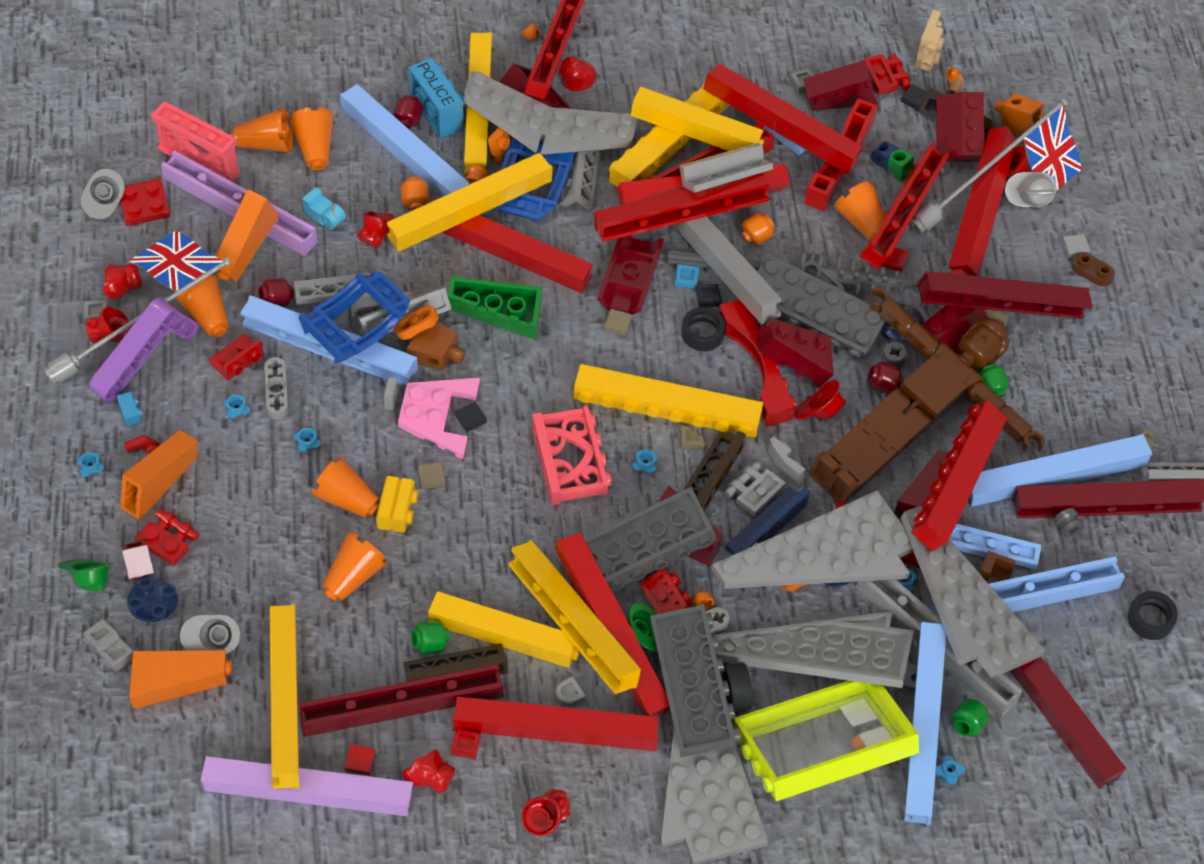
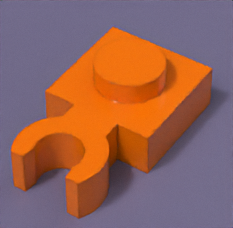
M498 127L488 138V143L495 163L502 166L510 145V138L508 133Z

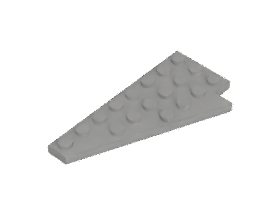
M875 491L712 565V571L724 589L896 580L908 578L910 572L900 558L914 551L904 526L880 493Z
M922 506L905 511L901 516V521L909 537L958 664L961 666L976 659L990 677L994 678L1040 658L1044 654L1045 649L950 539L946 544L931 551L911 533L915 525L914 519L922 511Z
M882 612L717 634L719 650H716L715 653L716 658H722L723 663L744 662L746 666L903 688L914 630L892 628L893 612Z
M674 729L660 842L661 848L685 842L692 864H701L766 847L768 840L738 751L732 752L731 747L680 757Z

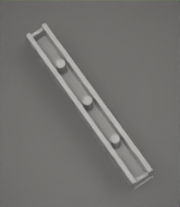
M708 217L674 225L761 324L781 316V312L776 308V304L781 302L780 296Z
M897 580L858 581L855 586L858 591L882 612H893L892 621L901 629L914 630L913 639L918 644L921 622L942 624L941 619ZM946 634L944 667L1003 718L1019 703L1018 700L1022 690L1004 674L991 678L976 659L960 666Z

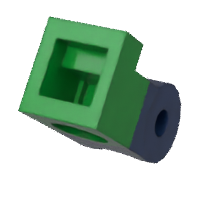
M887 141L881 143L871 152L872 161L877 166L884 167L894 173V178L900 182L908 176L913 168L914 155Z

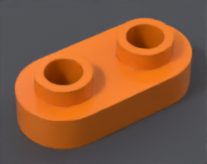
M424 306L403 317L394 326L393 330L399 339L408 340L416 334L432 328L436 324L439 315L433 306Z

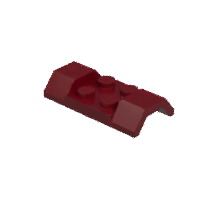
M631 235L617 239L597 298L607 311L614 309L633 315L642 310L664 244L663 238L653 242L634 239Z

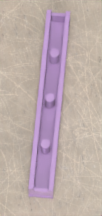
M175 150L172 152V158L167 163L163 162L161 164L163 179L232 217L235 216L247 192L246 189ZM271 204L279 214V217L267 236L305 257L318 243L316 228Z
M208 756L205 758L201 776L204 791L407 817L409 816L410 800L413 793V782L304 768H299L300 789H273L271 764Z

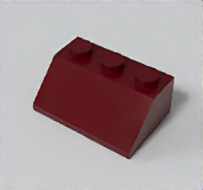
M513 63L499 83L525 94L524 92L532 69ZM550 86L545 100L525 94L550 107L572 109L552 86Z
M959 92L937 97L936 150L943 155L946 152L949 154L946 161L979 162L984 148V92Z
M944 306L921 325L940 343L944 341L958 354L957 347L961 340V335H964L976 321L988 318L984 309Z

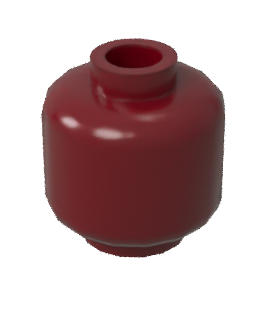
M405 95L397 100L393 116L410 129L419 125L423 105L417 97Z
M284 278L266 279L258 288L259 299L286 307L289 305L290 299L294 297V289Z
M880 361L876 365H872L867 379L873 390L891 394L895 389L900 388L904 381V376L901 375V370L898 366Z

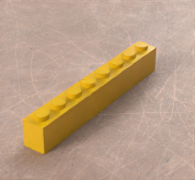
M704 84L685 101L719 115L730 106L703 90ZM655 125L649 134L641 137L633 148L627 149L618 161L615 160L609 168V182L618 187L620 182L648 179L693 138Z
M580 364L574 385L573 399L579 400L582 403H593L606 408H617L629 413L636 412L653 418L659 417L677 423L683 422L696 427L716 429L719 432L736 434L737 431L746 434V437L756 438L763 407V402L584 364Z

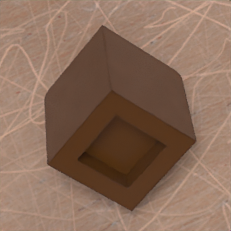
M988 551L980 575L988 584L1009 580L1016 561Z

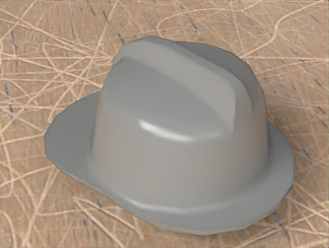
M101 169L92 175L80 198L81 207L88 216L95 219H105L114 212L125 190L122 177L111 169Z
M1043 172L1016 173L1009 178L1005 186V195L1009 202L1020 207L1046 206L1053 200L1057 191L1054 178L1048 173Z
M221 614L193 616L185 621L180 631L181 644L187 651L226 650V654L236 649L241 636L237 622L230 616Z

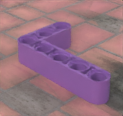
M156 298L149 304L89 383V388L105 402H112L122 392L168 331L185 340H189L197 333L199 324L179 308L162 298Z

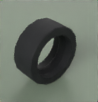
M697 307L687 312L682 323L681 336L683 341L696 351H710L720 346L725 332L723 316L710 307ZM700 321L708 322L717 329V332L712 336H698L690 330V326Z
M1145 591L1138 594L1133 600L1127 618L1132 630L1140 637L1149 640H1160L1168 636L1177 621L1178 612L1172 599L1165 594L1157 591ZM1143 605L1159 608L1166 616V623L1162 626L1148 624L1140 617L1139 608Z
M739 662L724 665L722 679L723 681L727 680L730 693L729 696H726L727 704L732 703L734 712L752 709V686L746 664Z

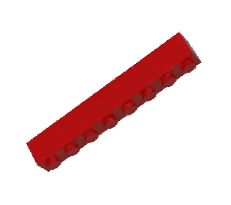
M988 400L981 404L976 403L969 409L967 413L969 416L960 426L961 432L954 439V446L945 456L946 462L937 473L939 476L930 487V495L923 501V509L914 519L915 525L911 533L931 551L936 550L949 541L1007 420V417Z

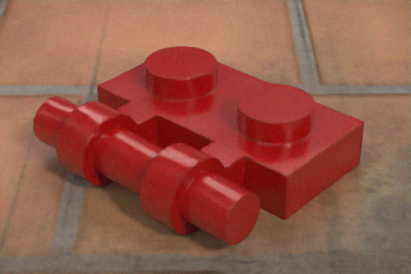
M894 53L888 56L889 60H886L883 54L863 59L865 60L871 83L877 95L897 91L898 84L902 85L904 90L909 89L911 86L909 82L910 77L907 72H904L901 59L897 58Z
M159 509L155 517L161 520V522L157 525L149 521L134 537L135 542L146 539L149 551L174 567L189 550V545L185 543V540L189 538L196 541L199 533L189 523H183L176 519V515ZM170 527L178 531L175 536L168 532Z

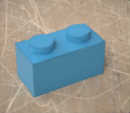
M131 392L118 395V403L126 426L129 427L141 423L140 417L142 412L140 408L136 407L138 405L136 396L133 397Z

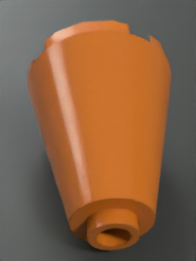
M311 107L297 110L291 115L290 119L291 127L306 165L314 171L323 170L329 164L334 117L333 113L324 107H318L319 111H311Z
M285 108L234 126V131H231V136L237 138L236 146L238 148L291 152L294 145L293 129L289 128L287 122L290 121V116Z
M865 181L849 189L850 194L846 198L843 195L839 197L834 207L869 240L884 216V212L874 185L871 182Z
M214 273L175 298L208 336L217 338L227 332L229 323L218 280Z
M338 455V462L336 463L332 460L316 481L319 484L317 490L312 488L311 494L318 499L363 518L373 517L379 508V498L349 463Z
M349 532L346 535L322 585L325 589L323 594L334 602L336 599L340 601L345 599L388 563V560H384L385 556L367 540H364V542L356 540L359 535L354 532Z

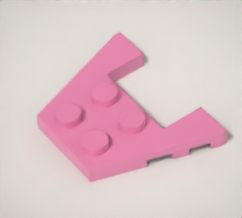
M480 378L407 383L398 427L423 440L426 438L436 443L438 448L442 450L448 449L455 453L456 457L463 459L468 436L444 432L451 397L476 401Z

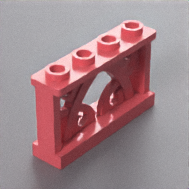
M165 101L152 113L151 119L156 123L160 143L158 145L159 151L172 157V152L175 150L231 182H234L241 174L235 152L237 138ZM189 141H191V142H193V143H195V144H197V145L203 147L206 151H204V150H202V149L196 147L195 145L191 144Z
M583 406L581 409L542 415V412L532 414V429L551 506L559 505L562 501L597 495L606 496L608 495V487L612 485L610 473H605L604 466H606L604 452L600 453L599 447H601L600 435L594 431V427H596L594 413L590 414L588 406ZM581 422L584 425L582 431L575 429L577 424L572 426L571 432L567 431L566 427L569 423ZM561 424H562L561 429H560V428L549 427V426H555V425H561ZM558 439H561V442L557 447H554L550 444V442L552 441L558 443ZM566 441L585 452L583 459L574 469L568 462L561 459H553L552 457L564 449ZM592 459L594 461L595 466L590 465ZM559 467L565 468L563 473L557 472V469ZM592 473L598 479L596 483L586 485L579 480V477L582 476L584 480L591 481L588 475ZM573 482H575V484L577 485L575 487L564 488Z

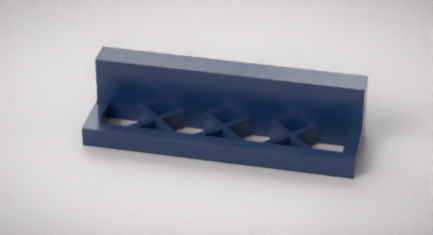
M789 487L726 544L725 550L731 555H735L773 538L807 506L810 490L804 487L797 493L793 488Z

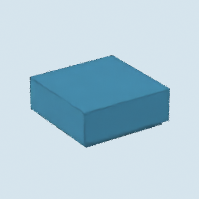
M677 264L674 286L695 289L698 283L700 267Z

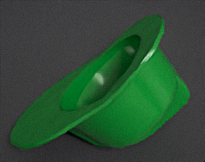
M73 559L62 561L57 566L60 569L71 572L77 587L83 588L86 591H102L105 588V582L108 581V568L113 563Z
M635 603L629 609L627 621L640 646L658 652L650 619L651 615H656L657 613L644 603Z

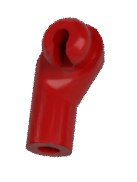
M147 435L124 442L128 453L138 449L151 453L160 446L156 440Z

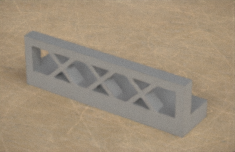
M760 143L680 165L682 186L694 193L773 169V163L764 159L763 147Z
M599 150L575 152L567 180L560 195V205L566 208L577 202L588 210L593 208ZM585 156H587L591 163L590 167L585 159ZM583 172H585L589 180L588 184L583 176ZM581 189H583L587 199L581 196Z
M356 274L294 281L297 305L325 302L346 287L355 278ZM365 292L360 298L371 296Z
M445 287L410 298V304L403 317L428 305L433 306L438 314L451 310ZM382 308L358 317L361 327L358 330L359 335L362 337L369 333L390 314Z
M1148 462L1147 466L1141 467L1142 480L1204 479V463Z

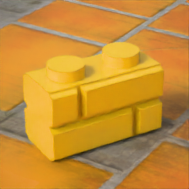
M393 476L386 477L376 516L378 529L404 533L406 532L407 524L412 525L414 510H411L412 504H417L419 490L415 489L414 480L399 479V477Z

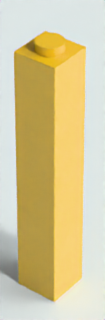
M641 86L633 100L630 116L727 151L755 143H760L763 147L764 140L761 139L763 130Z
M437 591L428 611L429 621L439 620L444 625V628H448L450 631L494 645L502 644L504 648L566 668H570L572 661H577L580 655V651L562 630Z

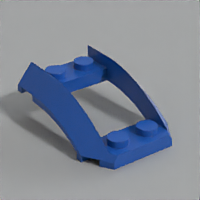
M512 137L501 170L518 163L520 157L527 159L538 153L541 154L544 141L539 142L537 152L535 153ZM575 152L541 154L549 165L558 167L547 199L523 194L497 206V210L514 216L540 221L555 208L567 180Z
M359 272L341 291L314 307V311L306 315L300 314L299 320L305 335L310 333L334 357L335 364L362 352L386 335L403 318L410 304V299L382 272H371V275H362ZM367 292L390 315L369 333L353 341L333 319L346 311Z

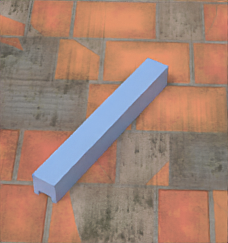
M358 84L340 94L341 109L417 177H421L426 181L429 187L440 197L470 185L466 179Z
M249 296V300L241 311V316L245 317L242 323L244 327L334 360V357L310 333L305 335L299 320V313L254 296ZM343 330L353 341L361 338L359 335ZM378 342L340 362L388 380V377L397 378L398 384L404 387L407 386V383H410L414 374L418 371L417 357Z
M1144 434L982 471L969 497L970 506L974 507L1012 498L1016 486L1073 484L1145 467L1150 456H1152V452Z
M1114 556L990 583L989 585L1005 602L1012 612L1120 589L1125 576L1123 573H1120L1116 564L1118 560ZM932 602L930 610L939 617L935 604Z
M921 622L912 726L919 735V753L910 756L904 821L923 823L930 826L933 809L946 632L943 624Z

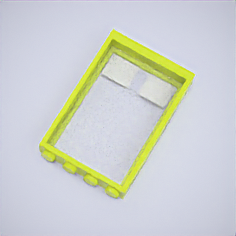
M848 680L734 719V726L738 727L741 741L736 744L741 745L745 759L751 761L755 775L761 777L765 791L767 793L770 792L775 801L919 753V735L883 685Z

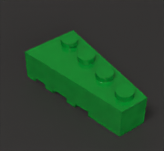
M451 277L448 293L451 311L536 340L542 303V287Z

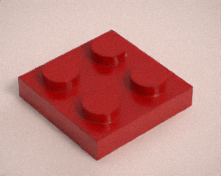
M161 178L124 185L125 190L120 201L126 226L171 218Z

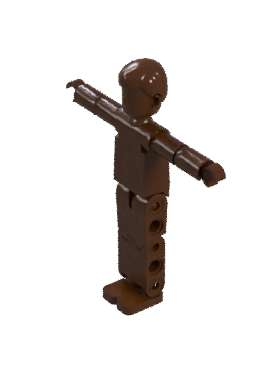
M879 287L871 289L869 295L879 296L883 302H872L869 308L875 311L882 310L878 314L896 329L900 335L905 336L904 338L928 360L903 381L900 388L895 389L833 447L827 452L823 451L815 458L809 471L811 478L823 489H826L827 493L834 500L846 503L850 496L853 497L964 395H967L975 404H981L985 400L990 401L1007 417L1003 429L1015 441L1021 442L1022 449L1024 451L1027 449L1028 439H1034L1038 443V451L1040 452L1045 444L1043 435L1037 431H1032L1033 427L1015 410L1006 405L1007 403L984 383L985 379L974 370L994 364L1008 350L1010 345L1007 328L1001 322L993 318H982L976 321L964 335H961L957 354L944 341L940 343L893 298H889L886 290Z

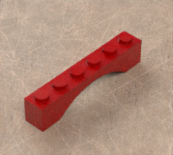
M858 98L849 113L841 134L861 146L875 122L878 106ZM825 162L815 172L807 186L804 204L824 212L846 173Z
M740 300L719 305V313L725 321V336L743 346L754 358L760 369L763 390L759 402H763L761 416L766 427L793 420L794 410L797 408L796 401L788 393V385L785 378H781L779 364L758 352L757 332L762 328L761 325L756 323L754 315Z

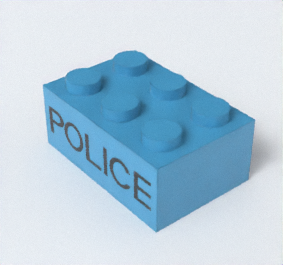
M432 58L410 66V95L420 100L423 105L422 113L439 138L442 139L463 130V120H465L463 106L465 103L460 93L457 94L454 90L452 81L444 76L442 67L437 65Z

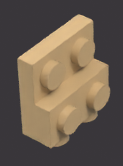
M933 10L921 38L915 64L916 68L931 72L934 64L938 65L941 53L938 50H942L945 38H942L943 28L941 26L943 21H939L940 11Z

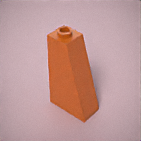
M249 189L245 193L216 254V257L221 260L227 256L231 262L230 266L225 265L216 271L215 275L225 282L231 280L237 283L278 219L279 214L265 197Z
M179 430L126 471L122 476L120 509L137 520L143 518L197 459L199 441Z
M226 650L133 651L129 693L132 708H141L227 685V675L232 674V660L227 659Z

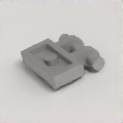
M754 462L751 466H746L742 470V474L737 479L730 481L728 488L723 492L727 498L738 494L736 504L753 517L785 488L786 483L769 469L760 474L758 471L761 469V466L757 462ZM748 481H753L748 488L745 486Z

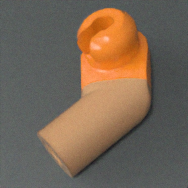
M950 67L946 71L947 80L951 85L947 92L948 95L959 93L964 85V79L955 67Z

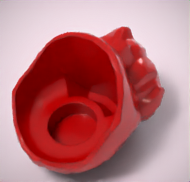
M574 56L567 57L561 62L558 73L559 76L562 75V83L567 90L578 92L593 86L597 79V73L593 65Z
M364 212L362 213L363 228L359 231L357 237L361 242L373 248H379L382 245L383 238L390 233L387 222L395 219V217L389 213Z
M109 263L108 267L104 270L105 283L103 293L109 299L120 298L130 289H139L142 286L139 269L135 264L129 263L122 267Z
M105 307L98 317L90 318L84 325L91 342L97 343L130 321L121 310ZM131 327L124 330L123 332H121L109 341L120 342L131 329Z
M433 750L427 755L417 758L409 768L403 770L402 776L405 781L413 782L415 787H431L434 791L443 793L447 790L454 777L455 768L442 760L438 750Z
M550 789L545 792L544 796L530 799L522 811L524 829L535 836H546L553 833L559 827L561 821H564L570 815V803L567 793Z

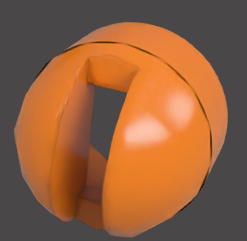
M532 23L521 34L525 39L534 41L539 37L540 33L538 27Z
M701 590L702 592L698 594L696 592L693 597L695 606L704 605L706 611L714 606V599L708 591Z

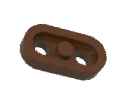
M1078 253L1073 258L1071 267L1078 275L1102 287L1112 283L1115 271L1110 265L1088 253Z

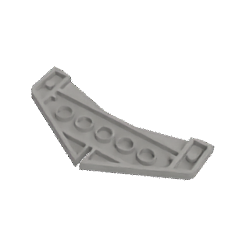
M473 71L470 73L463 97L465 104L535 153L537 152L539 142L544 141L541 154L627 148L632 144L638 118L630 116L631 114L550 107L482 73Z

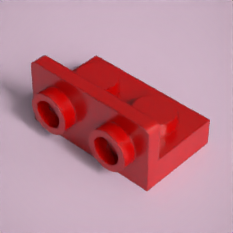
M244 333L209 358L210 365L228 381L232 377L241 374L246 367L257 362L264 355L262 342L260 340L254 342Z
M663 568L640 583V586L658 614L692 607L691 604L694 603L688 592L681 590L679 585L682 582L674 571L670 573Z

